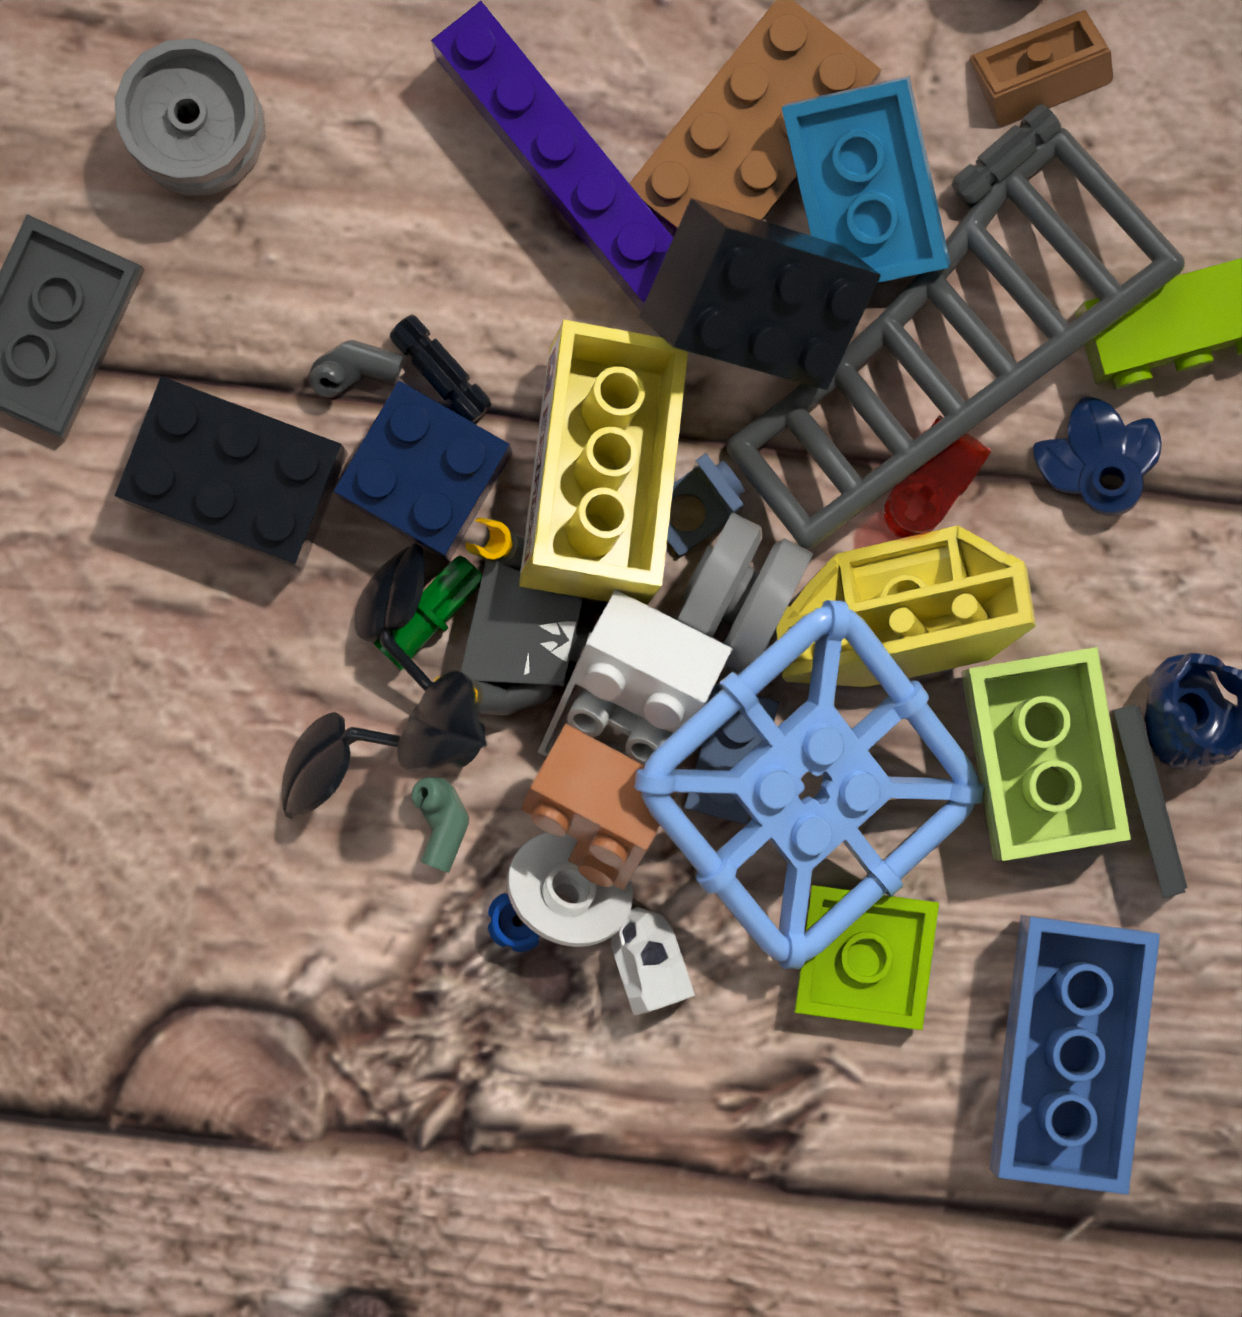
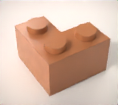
M566 723L533 781L520 809L530 814L533 823L545 832L555 836H565L567 834L578 840L568 861L579 866L578 871L583 877L602 887H612L614 885L623 891L660 827L646 807L641 797V791L634 787L636 771L644 768V765ZM673 792L669 795L674 800L678 792Z

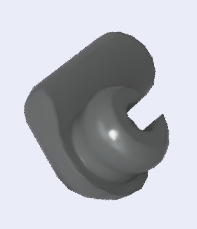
M348 340L326 352L313 363L310 370V384L312 389L322 397L336 396L363 377L395 386L402 370L404 355L356 340Z

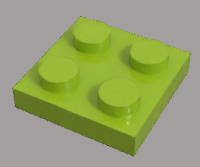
M810 885L804 933L851 890ZM888 895L882 896L823 952L809 961H805L803 967L799 969L794 1012L923 1030L939 902L897 896L890 897Z

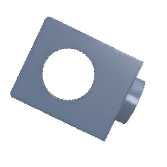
M707 453L695 460L693 470L673 483L671 502L681 495H692L698 498L705 508L703 523L693 531L685 532L678 530L669 521L667 541L678 556L684 555L724 526L732 512L739 515L744 506L738 497L745 492L739 479L723 460L715 466Z

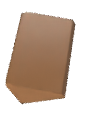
M1086 10L969 56L970 63L989 109L999 127L1021 120L1037 105L1043 104L1051 108L1108 85L1113 80L1111 50Z

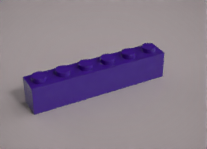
M482 1L478 2L431 40L435 59L641 312L673 237Z

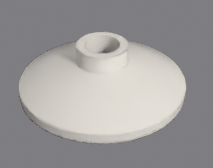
M543 833L535 836L517 851L507 876V890L511 904L524 924L544 939L572 947L595 945L617 933L631 911L633 902L631 879L624 891L614 885L612 887L596 885L580 874L578 871L579 866L568 861L578 840L567 834L565 836H555L550 833ZM556 894L568 896L573 903L563 901Z

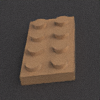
M776 0L629 184L654 215L675 232L691 198L764 220L798 178L781 107L791 102L871 85L879 77L882 69L794 0Z

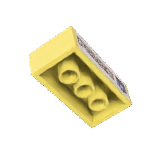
M563 319L549 347L519 587L609 602L616 589L645 605L649 604L661 588L688 351L672 347L662 337Z

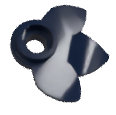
M1084 396L1071 412L1067 428L1068 438L1036 442L1033 446L1034 460L1045 481L1053 489L1059 492L1081 495L1084 503L1098 514L1106 516L1121 515L1130 511L1139 502L1143 492V476L1159 461L1162 447L1161 436L1152 418L1139 419L1125 426L1119 413L1110 404L1098 398ZM1113 474L1122 479L1123 485L1119 489L1108 490L1099 481L1105 475Z

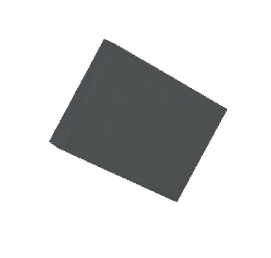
M28 214L26 215L0 270V411L59 438L67 439L145 269L141 265Z

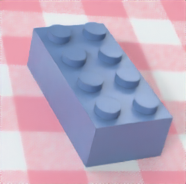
M1020 915L989 1169L998 1178L1129 1195L1159 947V933Z

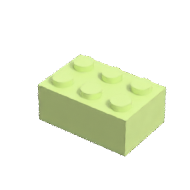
M1098 647L974 667L961 672L979 780L984 785L983 803L993 860L1006 861L1131 840Z

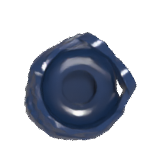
M1177 654L1165 659L1154 670L1147 681L1150 690L1146 701L1144 720L1146 722L1148 741L1154 755L1159 757V760L1167 766L1185 771H1203L1206 768L1211 769L1216 765L1233 759L1242 750V670L1225 666L1222 660L1207 654ZM1211 671L1217 674L1220 683L1229 693L1237 696V705L1223 697Z

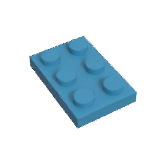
M910 76L791 102L781 107L811 236L846 247L881 274L878 283L949 267L951 262Z

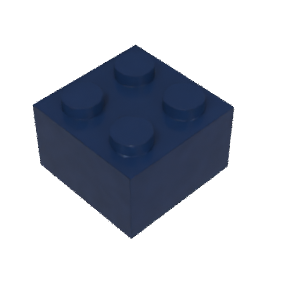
M398 380L334 492L341 500L450 562L513 452L510 444Z

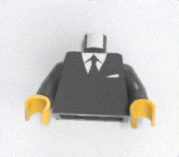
M479 517L475 522L487 526L490 532L489 541L484 547L466 542L465 547L469 553L488 559H486L461 672L468 675L474 684L477 713L508 716L547 702L555 688L565 687L570 662L578 663L594 628L579 625L584 603L582 597L519 587L525 539L510 533L507 526L502 522Z

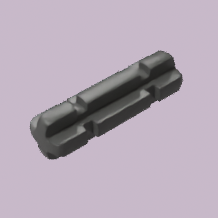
M1043 104L1037 105L1022 118L1023 121L1020 122L1021 127L1014 125L977 157V165L969 164L954 177L952 187L964 203L972 207L974 203L978 202L992 190V183L995 181L1000 183L1037 151L1036 145L1040 142L1045 144L1060 131L1062 125L1048 107Z

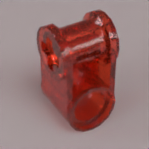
M938 415V417L931 425V427L938 423L940 420H942L944 417ZM966 433L896 485L888 495L883 507V516L888 529L900 538L933 531L944 519L958 496L961 497L987 460L992 449ZM915 495H918L926 501L922 509L925 515L921 514L913 521L904 515L908 508V504L905 501L909 502Z

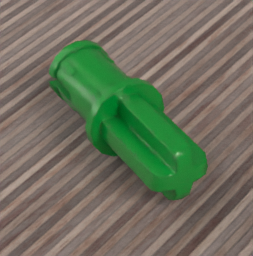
M461 555L455 557L423 591L419 606L411 621L404 627L395 630L397 644L410 658L440 628L444 632L449 629L445 624L446 621L480 587L483 575L467 558ZM380 637L372 642L399 669H404L383 647Z

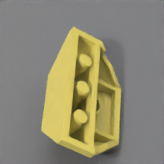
M957 525L835 554L803 588L790 607L787 606L776 627L777 639H779L802 617L820 608L826 600L845 601L849 609L853 610L867 623L907 678L989 661L1036 627L1027 566L1024 561L1005 553L988 541ZM844 638L841 644L836 685L852 687L879 685L880 683ZM815 642L782 671V678L786 682L810 683Z

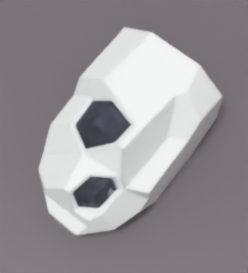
M640 907L631 908L623 926L611 937V948L634 1016L695 996L672 926L661 914Z

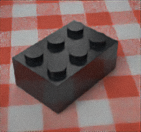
M691 198L639 317L674 348L828 390L881 274L842 245Z
M161 376L114 496L128 505L303 570L348 452L341 443Z

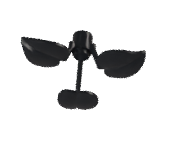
M416 543L394 555L372 576L358 600L354 622L356 633L361 639L371 642L380 636V642L383 647L418 683L425 693L420 703L412 711L408 725L401 736L357 727H350L345 730V719L336 712L326 714L314 721L295 743L285 766L282 781V805L285 816L292 819L293 815L306 814L313 811L335 793L341 785L349 766L351 755L349 745L356 741L397 747L398 762L403 768L411 772L426 771L448 763L458 768L464 767L473 761L481 748L487 746L485 727L478 719L476 692L471 678L465 673L455 670L444 674L432 682L396 642L395 630L404 627L411 621L423 593L425 578L424 555L422 547Z

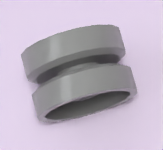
M197 39L167 40L142 52L123 74L115 97L116 127L127 150L140 168L162 188L186 196L216 194L239 183L257 163L265 140L264 110L242 65L221 47ZM185 116L196 119V121L190 124L181 123Z
M732 512L714 548L708 546L681 598L686 603L677 621L711 638L721 620L732 625L723 643L732 648L724 666L740 674L765 651L813 553L786 539H782L773 545L761 571H758L749 566L763 539L761 526Z

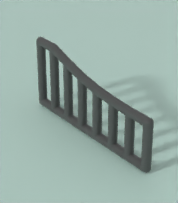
M1061 127L1060 131L1045 144L1040 142L1036 145L1037 151L1000 183L995 181L991 184L992 190L973 204L963 220L947 238L946 244L951 262L949 267L918 274L883 313L849 343L828 390L801 383L782 400L729 439L727 443L728 454L800 546L813 548L1183 271L1185 266L1183 256L1067 129ZM1057 157L1152 261V263L1122 285L1027 180ZM1008 197L1100 300L1070 324L986 229ZM969 250L974 253L1048 339L1018 363L946 280ZM929 299L996 377L994 381L967 401L961 397L904 329V325ZM884 345L944 416L942 420L915 440L912 439L857 372V369ZM836 387H838L893 455L863 479L808 412ZM787 427L841 493L839 497L811 518L757 450Z

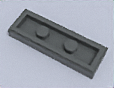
M1133 704L1114 709L1116 724L1162 896L1165 898L1185 893V889L1188 887L1140 707H1136Z

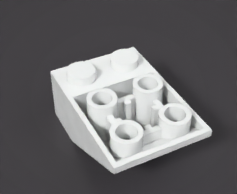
M615 589L584 647L538 749V753L546 757L548 756L566 723L645 766L646 761L653 752L705 705L732 648Z

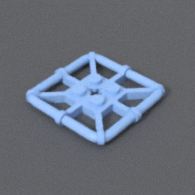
M826 600L820 608L802 617L739 675L731 672L720 682L722 690L665 740L646 761L644 768L636 771L634 787L641 791V797L650 814L698 871L696 873L697 882L706 893H716L761 950L772 959L778 961L779 965L784 969L802 968L805 961H809L823 952L882 896L887 894L892 897L903 887L901 879L965 821L974 809L975 804L982 803L984 785L978 782V775L972 762L927 704L929 700L928 693L918 681H910L867 623L853 610L849 609L845 601ZM844 638L889 695L853 729L849 727L834 707L841 644ZM815 642L808 700L783 723L777 726L759 704L756 694ZM738 711H740L762 739V742L729 771L674 769ZM906 718L950 775L951 779L887 776L868 750L900 720ZM807 772L815 776L822 774L823 782L818 794L813 798L807 796L800 800L798 795L805 788L801 781L802 776ZM673 792L732 793L752 820L715 852L669 794ZM890 798L948 800L942 808L884 861L857 829ZM768 840H770L787 862L779 930L735 877L737 869ZM843 842L868 875L804 933L812 869Z

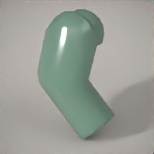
M426 777L420 779L414 785L411 793L414 806L420 808L432 830L420 862L449 873L468 828L469 815L453 785L443 778Z

